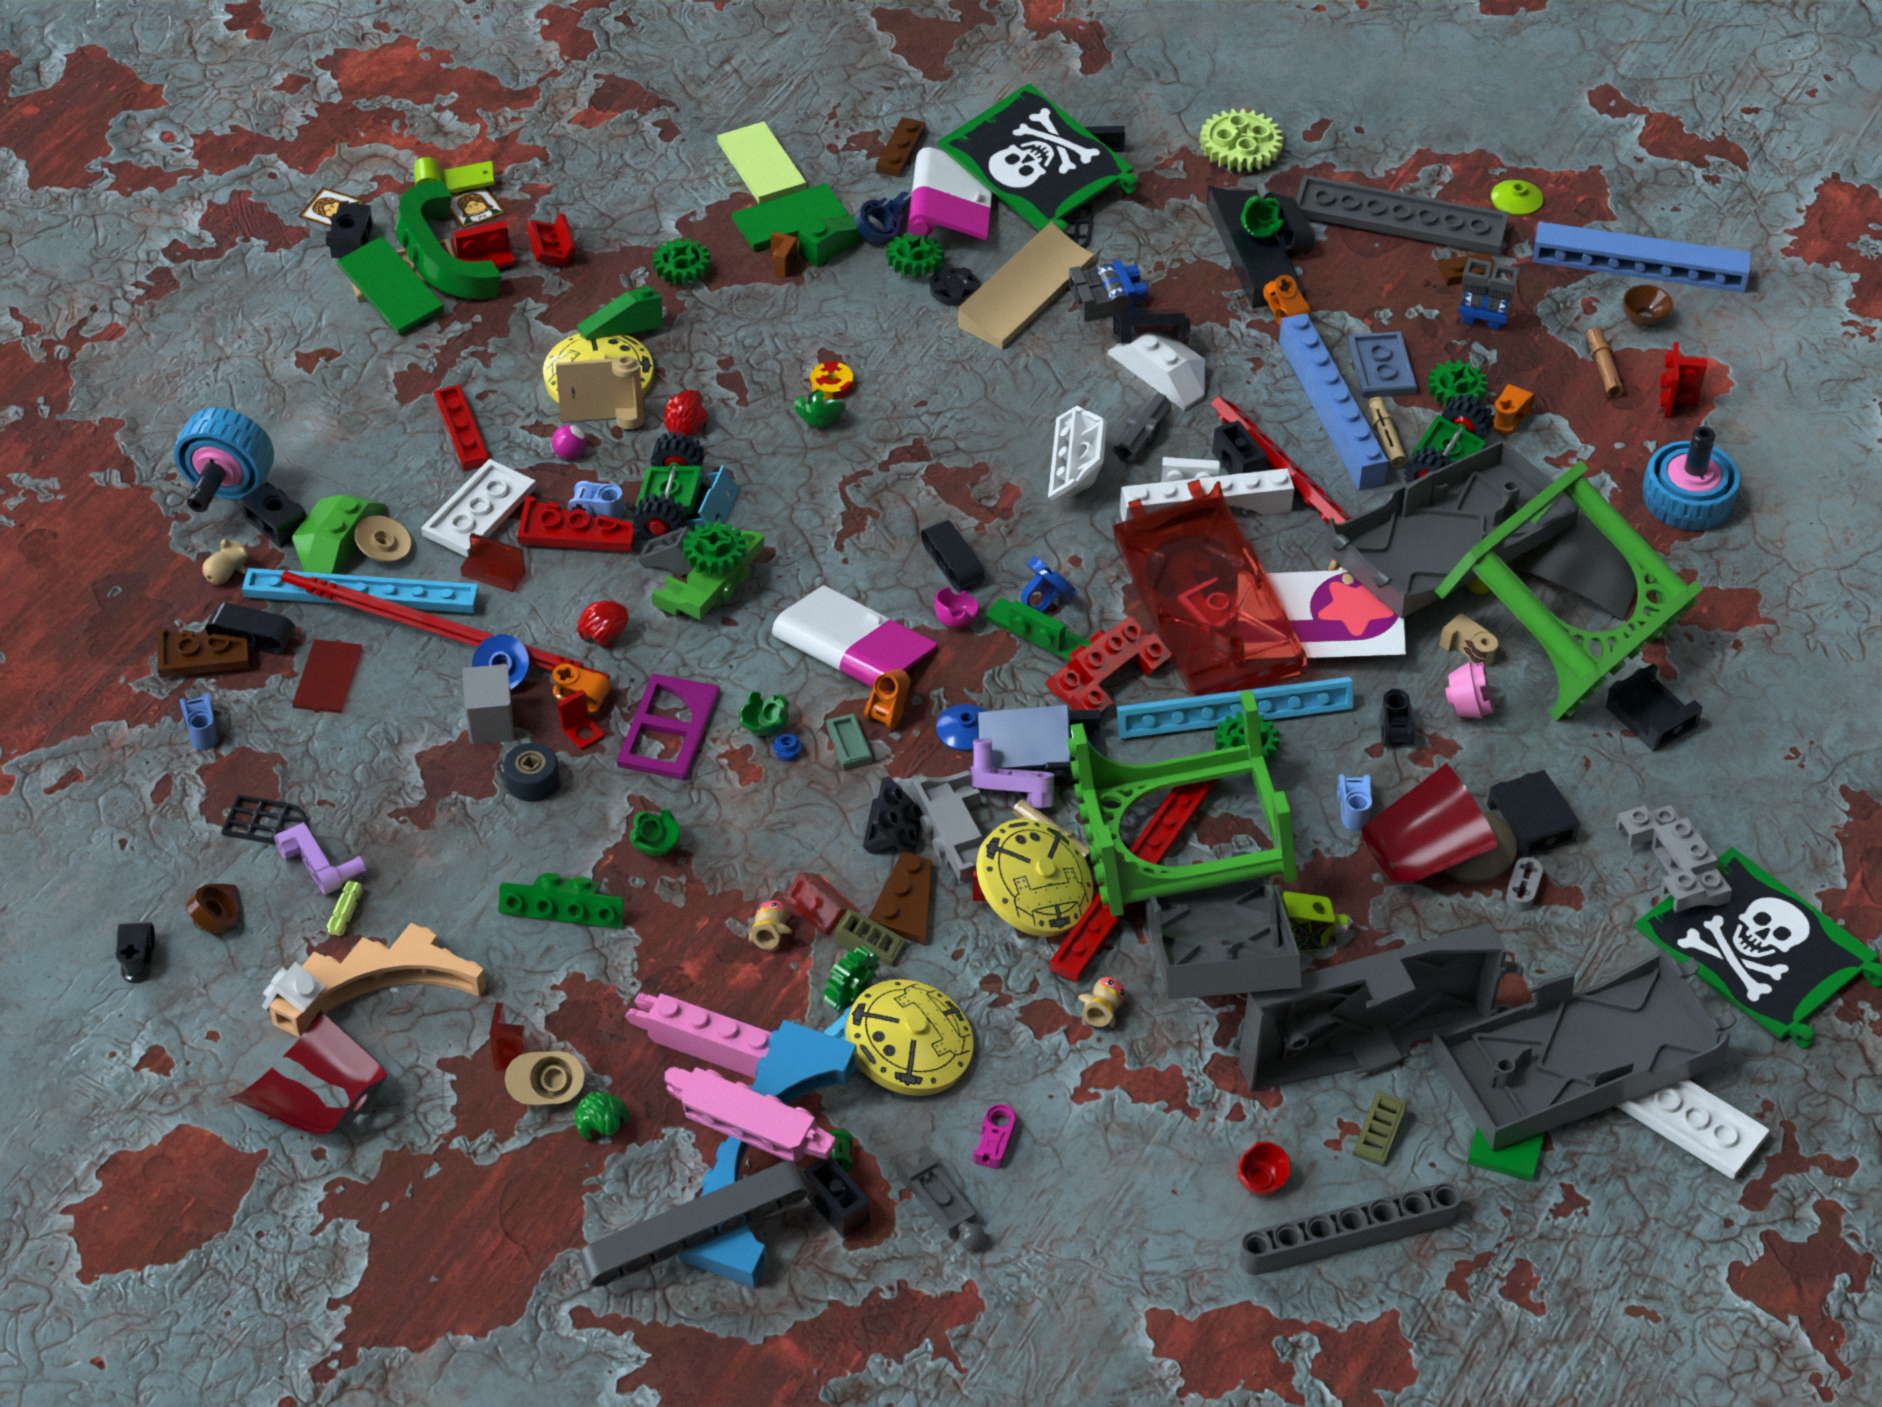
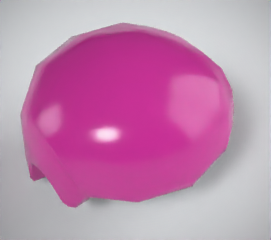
M945 587L937 591L935 595V612L942 624L948 627L959 628L969 626L977 619L980 606L977 600L969 596L965 590L960 594H954L950 587Z

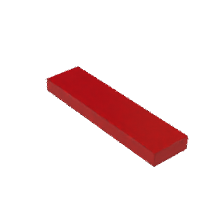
M461 385L433 391L435 401L463 472L482 467L490 458Z

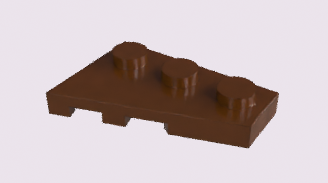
M157 626L159 678L249 668V645L246 638L217 634L204 637L194 635V631L183 630L182 633L168 632L167 627Z
M903 851L868 918L906 940L926 946L932 860Z

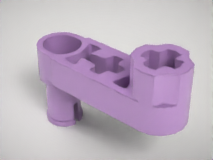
M975 739L973 741L974 766L971 767L972 787L1027 792V802L1032 807L1044 808L1054 806L1053 773L995 768L992 766V740Z
M304 822L274 835L275 842L283 859L299 854L324 895L341 889L342 884L367 875L365 864L360 856L337 867L330 866Z

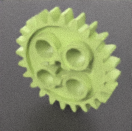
M1231 109V114L1221 111V117L1213 114L1212 120L1207 119L1206 125H1202L1199 142L1201 143L1200 149L1204 150V156H1210V162L1218 160L1219 167L1226 164L1228 165V170L1237 167L1239 172L1242 171L1243 167H1246L1251 172L1253 166L1261 170L1262 163L1270 166L1271 160L1276 161L1277 155H1281L1283 147L1282 130H1278L1279 124H1272V118L1264 119V113L1256 116L1255 110H1252L1249 114L1245 112V109H1241L1240 113Z

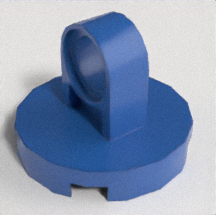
M1033 556L1026 564L1036 575L1021 594V602L1043 612L1058 594L1071 601L1078 593L1058 572L1045 567L1047 564L1038 557ZM1040 591L1042 595L1040 603L1031 606L1029 601L1031 595L1034 592Z

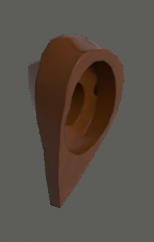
M207 884L198 888L188 898L186 910L193 919V924L196 928L206 930L215 936L225 934L236 923L239 915L236 885Z

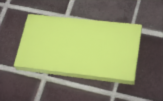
M765 122L717 135L718 144L759 204L806 189V181Z

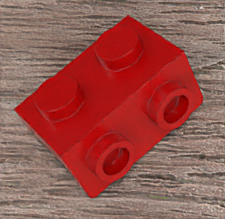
M559 213L554 224L529 220L526 228L536 261L545 265L551 264L566 267L570 258L576 252V243L573 241L571 227L568 224L566 215Z

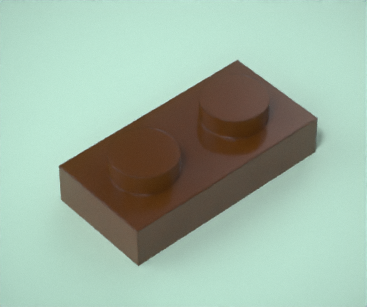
M1490 253L1439 260L1438 269L1447 286L1461 284L1468 257L1492 262L1489 278L1491 279L1495 262ZM1474 267L1471 269L1472 273L1485 275V271L1482 268Z

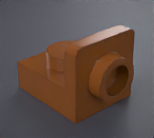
M773 232L770 239L771 254L773 255L772 262L775 263V275L786 277L797 259V238Z

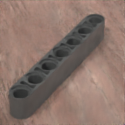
M791 1160L781 1162L595 1241L581 1249L579 1258L590 1284L593 1287H602L793 1206L804 1200L809 1195V1190L796 1162Z
M1440 1183L1254 1230L1247 1233L1242 1239L1239 1263L1241 1268L1248 1274L1259 1275L1452 1225L1457 1220L1462 1195L1455 1185ZM1315 1235H1319V1236H1322V1237H1324V1238H1318V1237H1315ZM1284 1243H1287V1244H1291L1292 1246H1286V1245H1283V1244H1284ZM1255 1251L1259 1252L1260 1254H1253L1251 1252Z

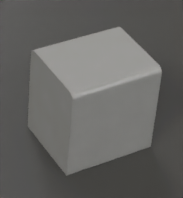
M508 664L462 668L464 703L470 743L483 744L514 740V720Z

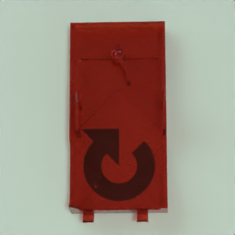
M1199 479L1188 482L1187 486L1192 497L1191 500L1148 514L1142 506L1141 499L1128 502L1133 519L1113 525L1115 547L1162 642L1173 654L1170 658L1189 697L1266 688L1307 674L1306 653L1251 543H1246L1225 501L1220 481L1216 482L1209 494L1203 491Z

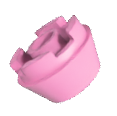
M1469 661L1448 674L1450 687L1445 688L1449 705L1454 704L1457 716L1484 719V715L1494 714V702L1486 677L1487 671L1484 662L1472 664Z

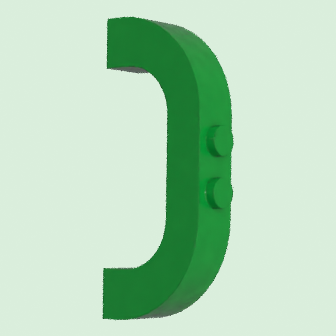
M426 182L408 189L400 199L395 228L399 243L403 245L409 260L414 263L421 276L434 287L458 297L470 299L498 298L502 276L493 261L469 262L450 256L443 250L426 220L448 218L452 195L444 182Z

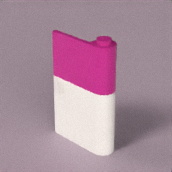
M930 147L923 148L916 156L908 229L915 236L922 235L925 237L931 234L935 225L938 224L986 240L988 237L992 191L945 152Z
M825 585L779 614L772 628V635L872 688L876 677L893 669H902L906 672V670L938 648V643ZM889 678V685L895 690V683Z

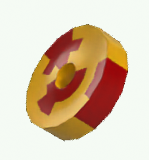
M825 362L819 364L811 371L812 392L816 389L821 390L825 394L823 399H841L853 390L854 376L852 370L847 365L839 362Z

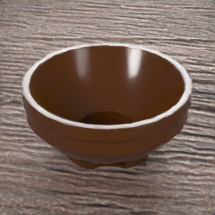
M1651 285L1634 286L1626 291L1623 298L1625 314L1637 325L1653 326L1665 321L1669 317L1673 305L1668 293ZM1647 312L1651 314L1652 317L1642 316L1638 313Z

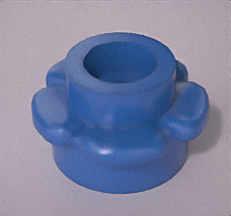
M792 734L778 736L774 740L775 744L772 745L777 758L785 762L795 760L802 750V744L799 743L800 739Z

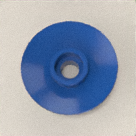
M499 634L487 638L477 647L472 658V667L501 665L502 662L507 661L510 688L513 690L526 678L529 671L530 658L526 647L521 641L510 635Z
M959 704L946 709L938 717L936 723L938 738L951 749L962 752L974 751L973 741L979 739L978 712H985L987 710L972 704Z

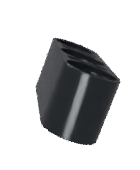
M1271 191L1266 193L1262 201L1266 198H1276L1281 205L1278 219L1281 220L1282 218L1284 224L1274 234L1280 247L1304 255L1309 254L1314 247L1315 237L1296 200L1293 197Z
M949 520L921 530V539L926 551L956 591L985 580L982 564Z
M222 602L217 605L205 626V630L209 636L217 634L246 638L250 649L278 655L284 652L296 631V627L285 616Z

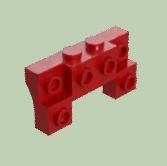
M1129 615L1107 632L1103 629L1098 631L1089 640L1092 644L1087 648L1082 644L1069 655L1072 660L1045 682V685L1053 695L1065 701L1073 710L1099 709L1101 713L1113 701L1100 685L1124 667L1131 659L1147 677L1161 664L1163 665L1173 654L1155 633L1148 636L1136 620Z

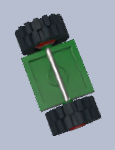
M1459 394L1457 397H1453L1441 414L1442 416H1436L1411 455L1413 457L1404 471V475L1407 476L1405 478L1406 483H1410L1430 471L1434 472L1482 450L1486 444L1484 440L1495 424L1493 422L1495 416L1491 415L1493 412L1491 407L1486 409L1487 403L1485 401L1479 403V397L1477 396L1471 399V394H1466L1464 397L1462 394Z
M672 431L669 432V436L666 433L662 434L661 438L659 437L656 441L651 457V466L654 467H647L635 506L636 511L632 524L633 528H636L635 533L637 535L642 534L641 539L644 541L647 538L651 540L684 528L687 521L686 514H693L704 475L702 464L705 453L704 447L699 446L700 441L698 439L692 441L693 436L690 434L684 437V432H679L678 435H675V432Z

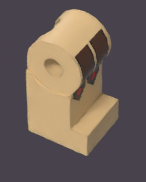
M1460 613L1443 628L1439 646L1447 651L1454 647L1468 656L1473 664L1484 662L1485 667H1487L1495 660L1498 640L1488 630Z

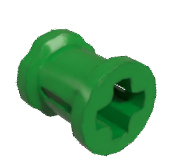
M844 1130L829 1131L828 1133L834 1136L836 1141L830 1156L835 1161L838 1160L839 1166L845 1172H849L853 1168V1160L850 1158L853 1136Z

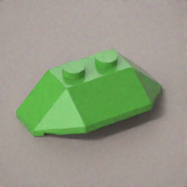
M356 495L320 498L292 536L303 571L338 574L358 547L354 539V531L357 524L366 517L380 516L385 510L386 505Z

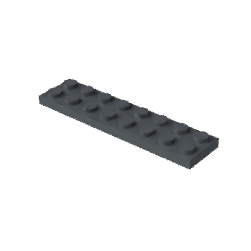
M1303 175L1296 197V202L1305 219H1314L1494 254L1500 253L1509 215L1508 212L1309 175Z

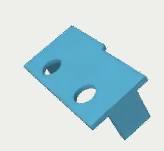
M724 465L721 466L719 472L708 473L713 486L708 490L698 513L701 518L686 521L694 533L696 525L704 528L705 523L709 521L711 526H713L716 522V514H718L721 523L724 524L739 492V488ZM727 490L730 493V500L726 497Z

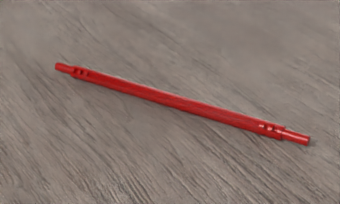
M284 571L281 576V582L306 589V592L474 647H478L484 640L494 636V634L313 576L307 578L288 571ZM524 644L529 654L530 665L553 672L561 664H571L592 673H599L610 680L609 674L584 667V663Z

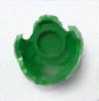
M1258 195L1246 201L1240 219L1244 230L1248 234L1256 238H1266L1277 233L1282 228L1284 220L1282 218L1281 220L1278 219L1281 205L1276 198H1266L1263 201H1259L1262 198Z
M816 389L809 394L808 403L803 396L797 397L794 401V409L810 426L823 428L829 426L840 417L846 408V404L831 399L823 402L822 399L825 394L821 390Z
M757 691L748 693L749 699L746 705L741 706L739 711L740 723L744 728L754 735L769 736L786 727L789 717L787 710L790 703L784 695L775 694L766 700H762L760 698L761 693Z
M666 808L660 810L661 815L659 817L647 811L639 812L634 816V829L630 832V842L635 849L648 856L659 857L671 852L678 844L681 831L680 826L672 812Z
M596 1091L595 1093H589L581 1099L578 1107L575 1109L576 1128L581 1137L586 1141L592 1139L589 1133L591 1129L597 1130L602 1135L612 1136L620 1129V1117L623 1118V1124L627 1123L629 1119L625 1102L608 1092Z

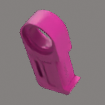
M997 1104L988 1109L982 1124L981 1140L977 1150H973V1162L975 1164L993 1169L1001 1168L1015 1129V1112L1011 1107ZM996 1116H1005L1010 1122L1005 1126H996L991 1120Z

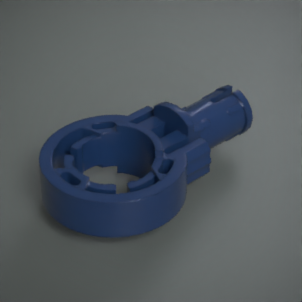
M901 192L886 205H884L888 200L886 197H883L881 200L865 202L855 215V225L858 232L866 240L874 244L885 245L892 241L899 232L900 224L904 220L903 215L899 218L897 217L910 207L911 196L904 200L909 193ZM870 215L882 223L884 232L870 222Z

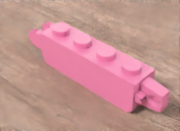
M639 993L634 1002L642 1010L630 1008L625 1016L631 1024L648 1030V1037L655 1043L753 1078L757 1077L755 1072L760 1058H766L770 1049L768 1044L771 1032L660 993L658 998Z
M674 1066L665 1072L666 1090L668 1094L682 1101L687 1118L787 1161H800L805 1154L827 1159L836 1144L835 1137L816 1126L815 1117L806 1109L789 1107L773 1095L767 1094L763 1096L754 1092L751 1087L742 1082H736L735 1084L724 1079L721 1074L714 1070L708 1069L704 1071L695 1067L691 1073Z

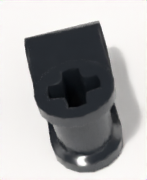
M1390 689L1383 696L1380 713L1382 745L1388 746L1389 743L1401 742L1414 745L1415 724L1412 719L1409 695L1401 689Z
M152 922L118 925L116 959L121 964L123 979L129 983L141 982L149 976L152 951L155 947V929Z

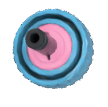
M225 408L202 409L189 418L180 432L174 449V457L178 469L194 485L190 492L191 494L186 499L189 508L195 512H205L214 497L240 500L264 483L274 462V447L266 432L252 419Z
M1705 426L1696 428L1693 431L1691 441H1678L1665 445L1656 451L1649 460L1642 487L1643 500L1647 509L1654 517L1671 527L1686 531L1709 530L1724 523L1734 510L1741 484L1740 472L1729 455L1713 446L1716 435L1711 428Z

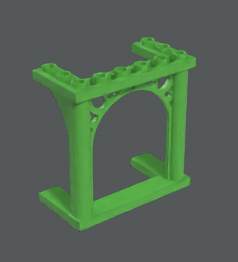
M1581 460L1470 549L1435 590L1443 600L1474 571L1536 637L1548 653L1558 677V699L1555 706L1548 712L1556 721L1564 714L1568 717L1573 715L1608 680L1605 677L1607 673L1610 672L1614 676L1626 665L1623 660L1627 656L1632 660L1644 649L1642 646L1644 641L1650 645L1655 639L1663 637L1672 628L1671 626H1674L1685 616V613L1699 602L1695 597L1703 590L1696 580L1688 586L1583 476L1589 468ZM1567 495L1614 544L1630 564L1638 589L1635 610L1625 624L1610 631L1591 632L1575 628L1556 617L1493 550L1527 522L1531 521L1533 524H1536ZM1645 577L1648 578L1649 583L1651 584H1647L1645 582ZM1646 593H1656L1657 604L1649 601ZM1646 608L1652 612L1645 615L1643 609ZM1628 626L1632 627L1633 631H1630ZM1574 637L1582 640L1581 645H1579L1580 642L1576 641ZM1608 639L1615 641L1611 647L1607 642ZM1591 640L1597 641L1602 649L1600 658L1595 657L1591 653L1589 648Z
M1252 690L1240 692L1246 745L1155 763L1128 764L1107 758L1090 744L1086 737L1083 723L1070 725L1072 738L1067 739L1070 757L1075 756L1076 761H1071L1070 764L1073 779H1079V783L1074 784L1077 802L1083 801V804H1079L1082 822L1088 821V824H1084L1087 843L1092 842L1089 845L1092 863L1098 862L1094 866L1097 884L1103 883L1104 885L1099 887L1102 905H1109L1111 917L1124 915V904L1150 900V895L1160 898L1278 874L1283 875L1285 883L1297 881L1291 811L1284 790L1274 792L1263 757L1259 713ZM1251 772L1274 849L1188 866H1161L1146 862L1133 855L1124 846L1120 838V825L1127 811L1136 802L1149 794L1171 787ZM1105 801H1116L1121 806L1112 809L1104 807L1102 803ZM1107 817H1113L1114 819L1108 821Z

